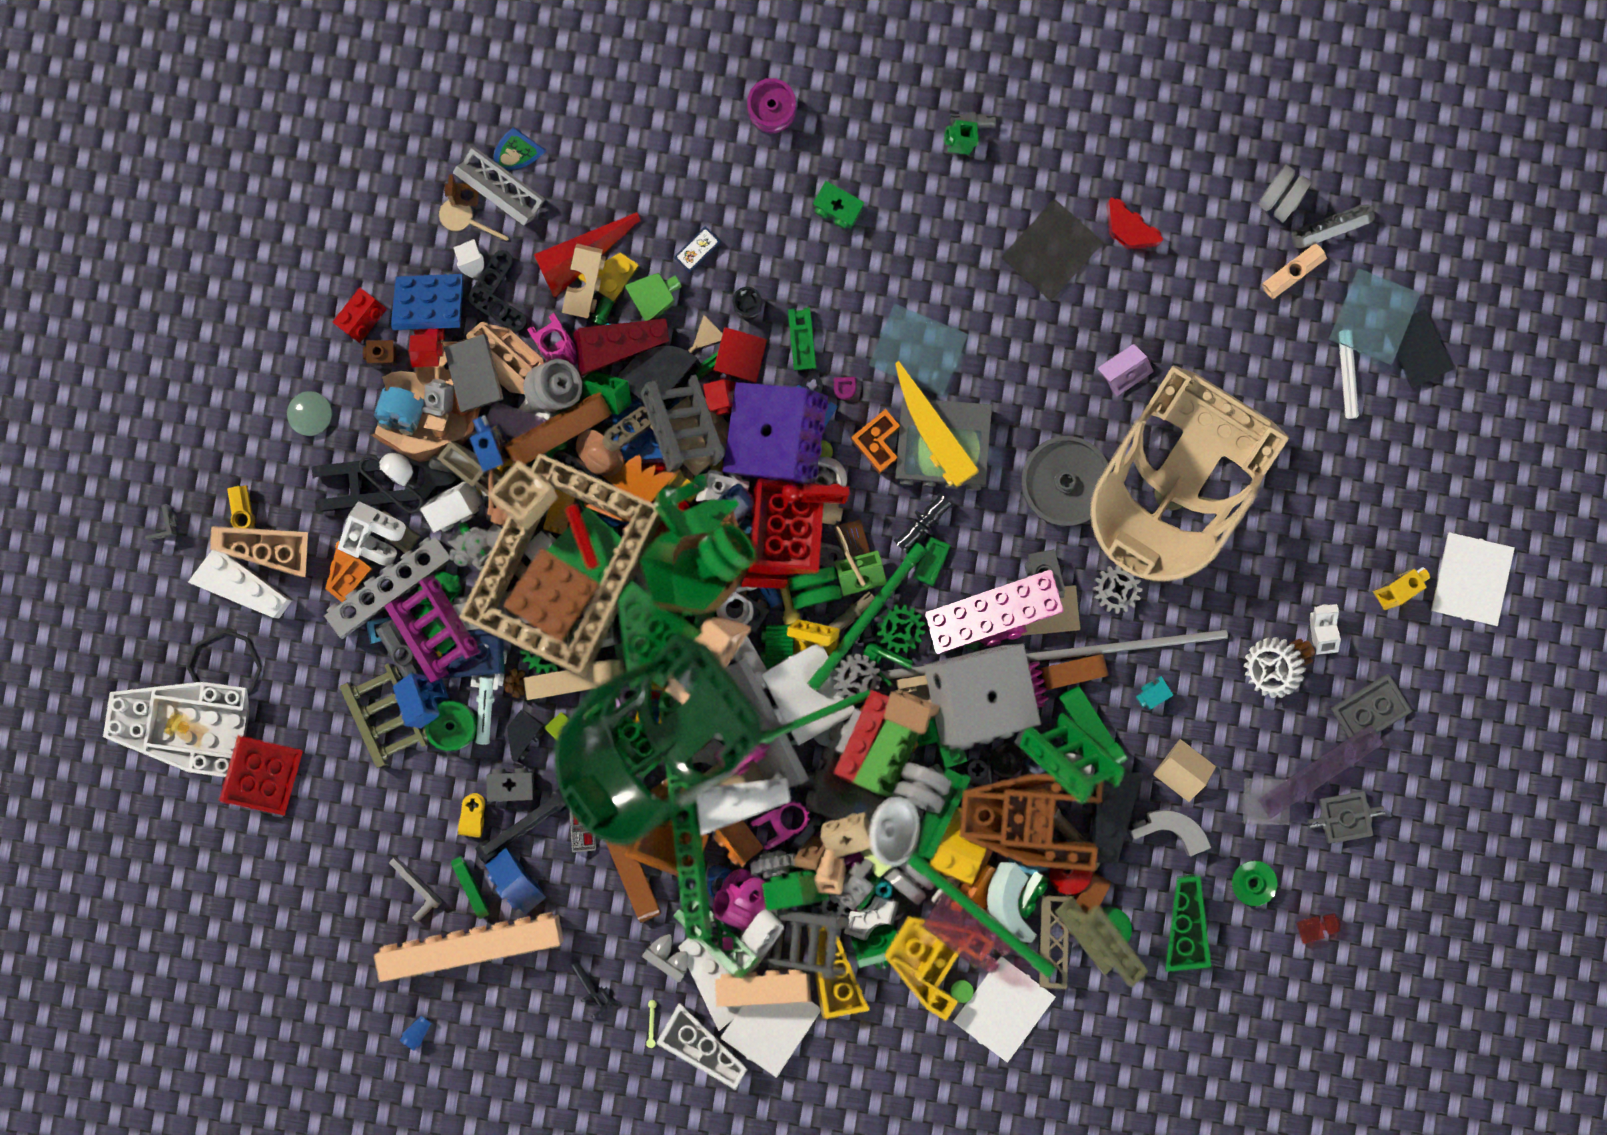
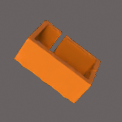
M671 820L665 821L646 836L629 844L625 856L679 877L673 822ZM689 832L685 835V842L687 844L691 841V834ZM706 834L701 835L703 851L709 836ZM690 855L687 859V863L690 867L694 863V859H690L692 855Z

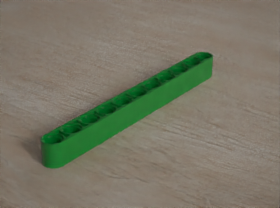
M664 692L659 699L661 723L682 705L676 700L675 706L671 708L669 701L673 696L668 692ZM691 758L688 761V765L694 770L693 759ZM666 765L669 796L671 799L674 794L680 792L682 787L686 789L690 785L679 779ZM696 799L686 808L672 814L684 929L686 936L694 941L705 940L712 933L698 803ZM685 809L689 813L686 821L682 818V813ZM688 832L691 834L689 844L685 842V835ZM690 855H692L694 859V863L691 867L687 863V859ZM692 878H694L697 883L696 888L694 890H692L690 887V881ZM695 901H697L699 904V910L697 913H695L692 908V905ZM697 924H699L702 928V932L699 936L695 932V927Z

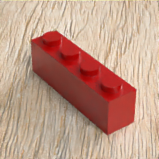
M872 690L870 691L834 771L838 778L860 787L859 784L853 781L887 720L884 718L889 697Z

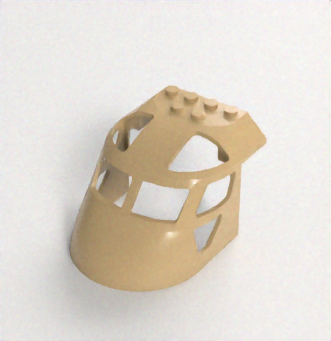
M1173 365L1095 488L1091 504V520L1100 546L1115 564L1141 578L1168 581L1183 578L1197 572L1207 565L1218 553L1255 497L1264 475L1289 437L1272 420L1198 374ZM1151 415L1167 420L1183 430L1182 436L1158 471L1154 470L1149 464L1143 449V430L1146 421ZM1134 435L1133 444L1126 455V450L1128 448L1131 438ZM1222 456H1226L1234 461L1252 477L1251 484L1244 490L1226 499L1208 501L1200 499L1198 496L1202 486ZM1132 462L1135 463L1138 472L1145 481L1164 496L1160 506L1153 514H1150L1137 503L1124 485ZM1115 464L1114 471L1110 473L1111 469ZM1171 501L1192 511L1204 514H1217L1202 532L1184 531L1161 520L1162 514ZM1243 501L1241 506L1226 519L1232 508ZM1225 531V533L1223 534V536H1222V537L1220 538V540L1218 541V539H1217L1218 535H1220L1222 532Z

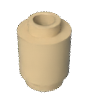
M824 503L822 523L836 525V521L841 522L843 508H839V504Z

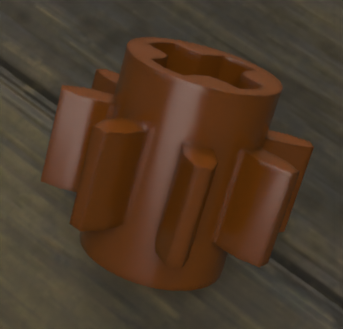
M1302 638L1289 643V645L1295 644L1294 652L1301 651L1300 655L1297 656L1298 659H1304V663L1300 664L1301 667L1313 662L1311 657L1315 655V651L1308 640L1303 642Z

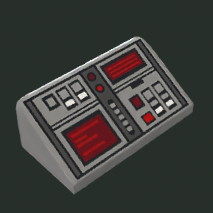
M570 811L572 852L596 850L595 836L589 833Z

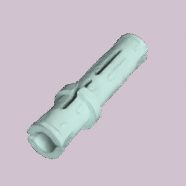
M483 675L479 678V695L476 697L478 717L475 743L486 745L490 744L491 710L495 697L492 696L494 677Z

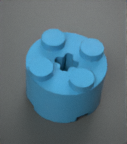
M390 387L389 391L383 388L374 412V417L379 421L378 426L390 430L392 427L399 429L405 435H412L413 431L418 428L423 413L424 400L420 397L418 401L413 398L414 393L402 388Z

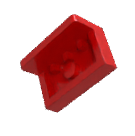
M359 287L332 323L355 341L361 343L386 312L387 308Z

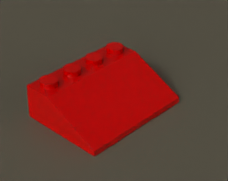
M758 478L754 487L755 504L752 509L750 541L756 550L757 561L749 566L747 572L767 575L818 573L824 503L801 502V498L792 502L787 501L782 496V490L785 485L791 482ZM792 483L797 485L801 489L804 486V484Z

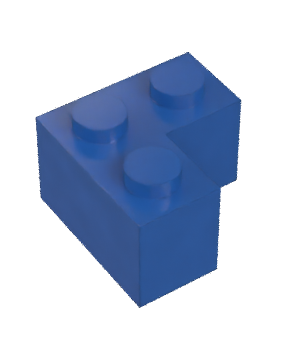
M411 673L393 686L405 726L423 728L440 716L437 705L448 699L442 679L431 683L427 676Z
M507 848L485 865L489 871L488 878L495 886H498L495 890L503 899L508 898L507 901L514 910L519 908L524 914H527L546 898L539 885L525 872L519 860Z

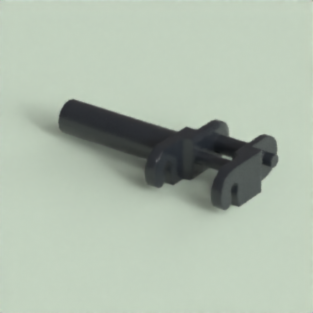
M579 961L571 965L588 992V995L582 998L581 1002L593 997L600 1006V1010L591 1016L593 1019L606 1011L607 1005L612 1006V1002L615 999H610L605 991L607 987H600L599 992L595 990V986ZM601 993L607 1001L604 1005L598 998V995Z

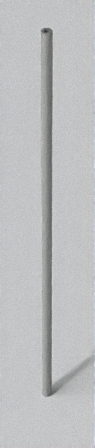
M1227 630L1028 653L1026 657L1029 663L1228 639ZM924 666L881 671L887 679L926 675Z

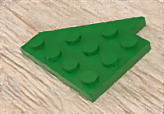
M633 581L629 583L618 598L627 671L653 661L675 634L681 633L696 639L702 633L701 630L673 610L656 606L652 602L651 595ZM655 674L653 682L659 685L661 688H663L667 681L663 682V680ZM642 676L628 683L632 691L641 681Z

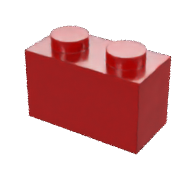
M723 379L703 384L708 410L716 412V415L731 416L737 382Z

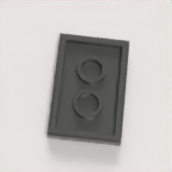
M486 334L444 347L460 412L464 413L504 400Z
M1389 673L1330 708L1353 747H1356L1412 712Z

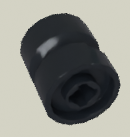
M745 286L735 292L733 307L738 317L751 320L760 314L762 310L761 295L753 287Z

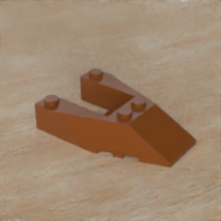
M1031 774L963 791L960 837L1020 861L1025 865L1095 871L1097 847L1095 843L1052 840L1055 799L1078 800L1050 774ZM1103 781L1093 786L1086 802L1101 803Z

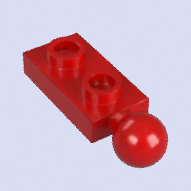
M790 483L784 486L782 496L790 502L801 498V502L846 504L849 497V487L842 486L841 484L825 486L819 483H809L807 485L804 484L801 489L797 485Z

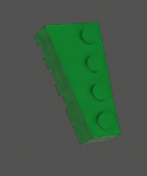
M1200 874L1177 876L1165 972L1211 967Z

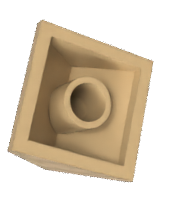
M1179 739L1153 775L1186 801L1190 802L1206 786L1216 766Z

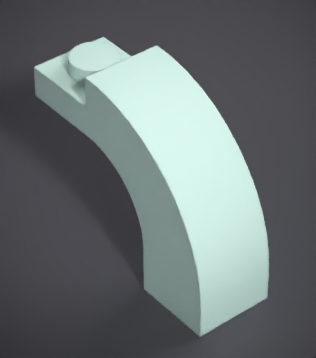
M1001 862L993 874L989 885V915L1022 942L1032 943L1036 935L1022 920L1018 911V897L1029 878L1016 863Z

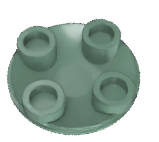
M312 391L296 395L289 403L287 409V419L290 426L297 433L305 436L323 433L332 417L329 401L321 394Z

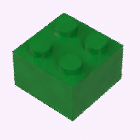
M815 870L792 873L787 876L771 877V882L762 884L767 911L830 900L829 894L819 893L815 881L817 876Z

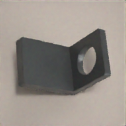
M161 505L166 532L147 535L145 540L153 541L177 535L175 526H178L176 514L172 513L170 505Z

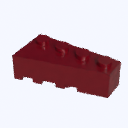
M666 319L578 328L573 333L580 377L639 355L651 348L663 346L669 341Z

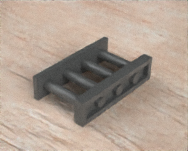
M692 375L683 388L663 391L658 389L656 381L647 382L640 393L668 473L677 472L683 464V460L710 456L712 464L717 465L725 455L724 446L718 438L703 396V387L698 382L697 376ZM689 396L692 405L689 408L668 411L665 409L662 401L664 399ZM696 416L699 425L696 428L675 431L672 429L669 421L671 419ZM703 436L706 444L704 448L682 451L679 449L676 440Z
M787 908L771 910L783 926L787 920L791 921V925H793L790 959L781 958L782 931L773 944L772 957H764L761 962L769 963V968L782 969L783 966L821 972L822 977L836 978V974H846V969L835 967L837 933L840 932V928L850 927V918ZM804 923H808V928H810L808 962L799 961L801 929ZM822 926H827L826 930L828 931L826 965L817 964L819 930L822 929Z

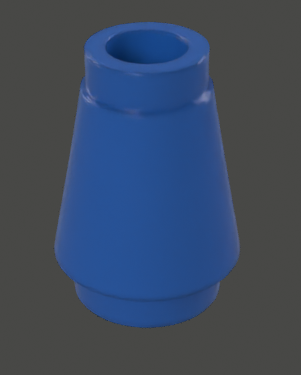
M420 1016L401 1034L403 1036L400 1041L414 1051L416 1047H420L431 1023Z

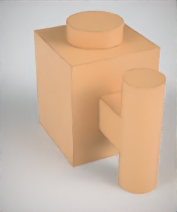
M830 849L826 850L824 857L820 858L815 881L819 893L841 894L846 868L843 859L834 857V851Z

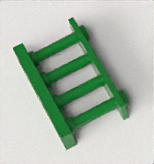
M1064 713L1060 714L1055 728L1042 735L1033 727L1025 729L1019 745L1081 804L1088 801L1095 784L1107 779L1114 787H1118L1125 772V769ZM1061 737L1068 744L1056 749L1049 741ZM1076 751L1083 759L1071 763L1064 755ZM1092 765L1099 773L1087 778L1079 771Z

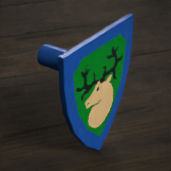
M513 127L499 141L495 149L493 161L507 171L515 170L534 162L546 152V149L521 133L519 129Z

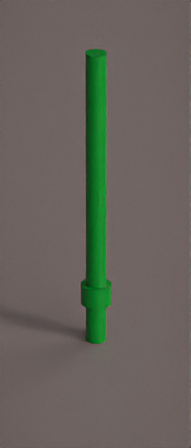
M870 691L860 692L772 730L770 728L761 731L760 744L773 742L776 737L865 701Z

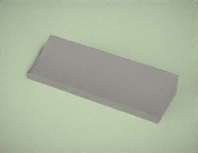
M747 658L728 664L726 671L762 717L761 731L768 728L772 730L781 726ZM786 734L776 737L775 741L768 743L770 748L765 751L766 756L757 762L765 780L787 778L788 788L809 780Z

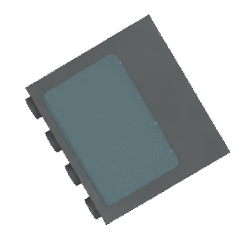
M902 398L896 481H900L901 485H913L914 482L923 483L922 486L936 487V484H945V488L958 489L953 484L951 486L948 485L942 476L945 473L940 466L936 468L930 460L929 456L932 454L918 433L905 399ZM928 400L978 469V473L961 486H967L968 490H981V487L986 486L992 404Z

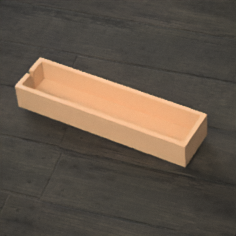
M552 912L539 914L537 919L531 920L530 916L517 919L514 921V924H509L508 921L498 922L492 925L490 929H486V925L472 928L470 933L464 934V930L450 932L445 938H442V935L439 934L425 939V942L414 939L406 941L400 947L397 946V943L385 945L380 948L379 953L375 954L379 982L559 946L564 942L559 915L553 916Z

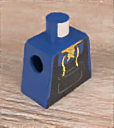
M485 415L474 419L473 423L477 433L470 438L482 471L485 472L507 462L510 457L504 446L509 441L501 426L496 424L490 427Z

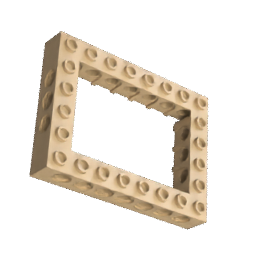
M539 454L531 471L549 484L554 491L555 489L630 522L628 528L625 527L624 529L625 535L619 547L614 550L615 555L609 568L604 571L605 576L599 589L594 593L596 595L589 609L585 610L584 614L586 616L579 630L574 633L572 645L565 641L560 643L542 630L535 629L521 620H515L497 610L542 515L528 531L508 516L459 618L587 677L619 610L618 598L629 583L633 581L641 564L640 558L648 549L662 518L655 510L654 504Z

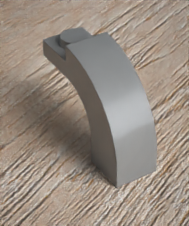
M1156 810L1148 812L1146 815L1149 822L1146 823L1145 820L1138 821L1132 824V829L1128 830L1132 839H1137L1157 830H1170L1180 838L1188 856L1211 848L1200 826L1189 817L1174 811Z

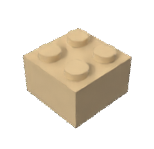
M519 461L488 494L498 508L527 531L558 497L549 484Z

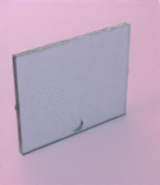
M1358 268L1329 340L1392 365L1421 293Z
M894 304L884 330L880 333V339L869 366L898 378L895 363L899 361L917 386L943 396L953 370L957 367V361L968 334Z

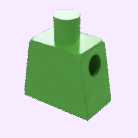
M659 273L625 285L627 292L645 321L656 320L675 303L671 293L682 287L676 276L663 281Z

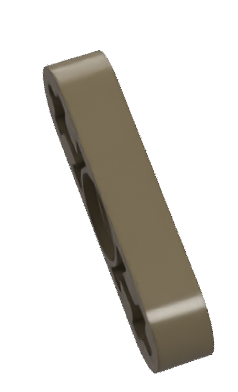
M638 408L607 430L602 440L604 447L610 451H618L648 430L651 422L646 408ZM640 417H642V418L646 417V418H647V419H643V420L640 422V424H639V422H638L639 419H640ZM624 425L633 427L635 432H627L624 429ZM618 434H619L620 437H619L618 441H616V440L612 441V440H611V439L616 438V437L618 436Z

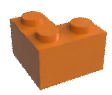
M886 409L851 437L853 444L879 474L897 460V456L884 441L900 428V425Z

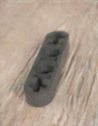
M1360 205L1296 229L1291 233L1293 246L1305 248L1369 224L1375 219L1373 206Z

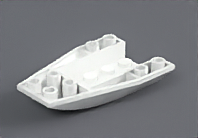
M196 682L110 692L103 737L187 772L226 777L237 736H246L250 711L247 688Z

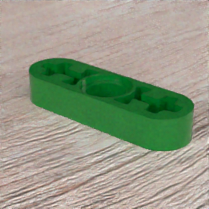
M463 856L451 860L452 867L477 917L482 919L490 915L485 899Z

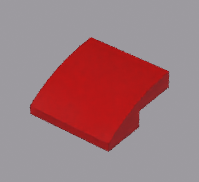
M724 327L713 371L756 383L767 340Z

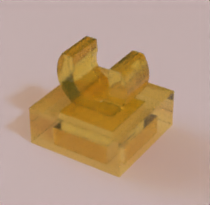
M174 708L164 726V733L173 736L175 730L186 735L190 724L181 720L183 712Z

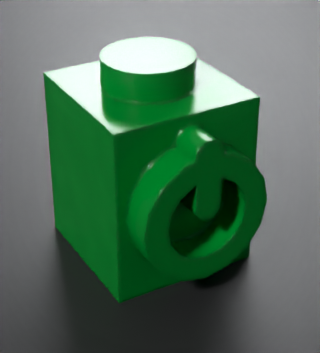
M955 120L952 126L948 125L946 127L943 142L945 145H948V152L970 154L979 141L977 122Z

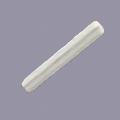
M1346 330L1339 332L1345 416L1348 419L1357 418L1359 413L1352 332Z

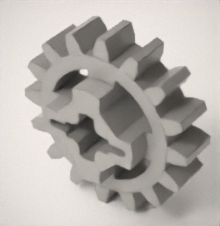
M1116 565L1114 571L1109 566L1107 567V574L1101 571L1099 573L1102 578H1095L1094 580L1098 583V586L1093 587L1094 591H1098V595L1094 599H1101L1099 606L1106 605L1107 612L1114 608L1115 614L1119 613L1120 608H1122L1124 613L1128 612L1127 606L1129 605L1134 608L1135 603L1133 600L1139 601L1141 599L1136 595L1137 592L1142 591V588L1137 587L1141 580H1135V575L1129 574L1124 569L1122 571L1118 565ZM1117 574L1126 577L1129 581L1124 582L1120 580ZM1108 578L1109 585L1106 590H1103V584ZM1115 583L1117 586H1122L1123 590L1120 591V595L1112 591L1115 588ZM1132 588L1131 596L1127 600L1126 594L1128 589ZM1106 598H1114L1116 599V602L1118 604H1113L1109 602Z
M854 654L853 657L846 655V662L840 660V668L835 667L833 669L837 672V676H832L833 680H837L833 688L840 689L837 695L845 696L844 699L860 692L879 689L880 687L876 685V681H880L881 677H877L876 673L880 669L873 668L876 662L873 660L868 661V656L863 655L861 657L860 654ZM857 663L862 664L866 667V669L861 670L860 666H858ZM852 687L856 693L850 692L847 688Z
M783 851L760 855L758 861L750 863L752 875H764V878L767 879L782 875L787 876L790 874L789 870L799 866H795L796 855H787Z

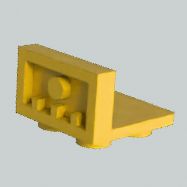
M797 619L788 627L787 636L794 637L793 656L816 644L823 646L829 657L838 646L840 629Z

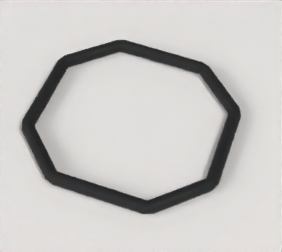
M222 630L194 645L187 669L193 682L196 683L198 680L191 666L199 646L224 634L244 640L258 667L252 685L247 689V693L255 689L262 665L249 638L229 630Z

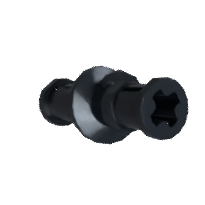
M941 492L938 493L939 496L924 509L923 513L916 510L917 519L912 518L914 522L907 527V530L898 539L895 538L893 540L907 554L910 552L909 549L925 533L933 535L934 532L931 526H934L933 524L938 522L950 507H954Z

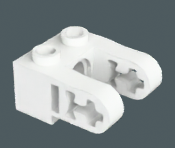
M358 501L348 516L337 549L356 558L361 555L378 564L388 566L394 563L397 551L391 545L370 536L371 532L393 541H399L403 538L406 526L402 521Z

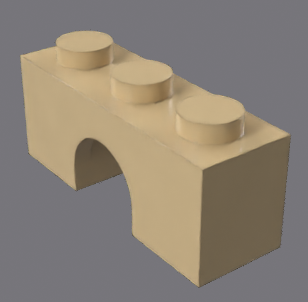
M576 244L571 270L583 273L586 278V284L581 288L567 287L562 313L588 318L590 312L594 313L597 300L593 299L594 291H599L601 278L597 277L599 269L603 270L606 259L605 256H602L603 249Z

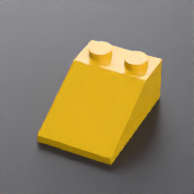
M957 806L930 865L938 873L970 886L973 883L986 848L960 837L962 808Z

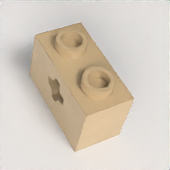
M865 812L857 815L853 814L836 821L832 820L822 825L821 840L826 850L834 851V857L872 848L870 843L871 824Z

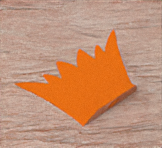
M638 455L630 459L626 464H624L623 459L622 468L617 474L603 477L618 489L651 503L656 494L680 470L672 473L667 471L654 476L656 467L652 466L642 473L641 456ZM584 502V506L620 521H627Z

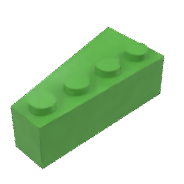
M886 720L853 782L893 798L897 783H899L902 777L903 768L910 758L920 733Z

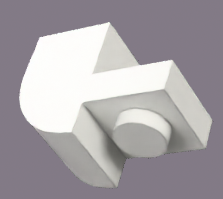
M1325 604L1314 607V612L1310 613L1311 635L1316 655L1339 651L1341 638L1337 628L1339 614L1337 604Z

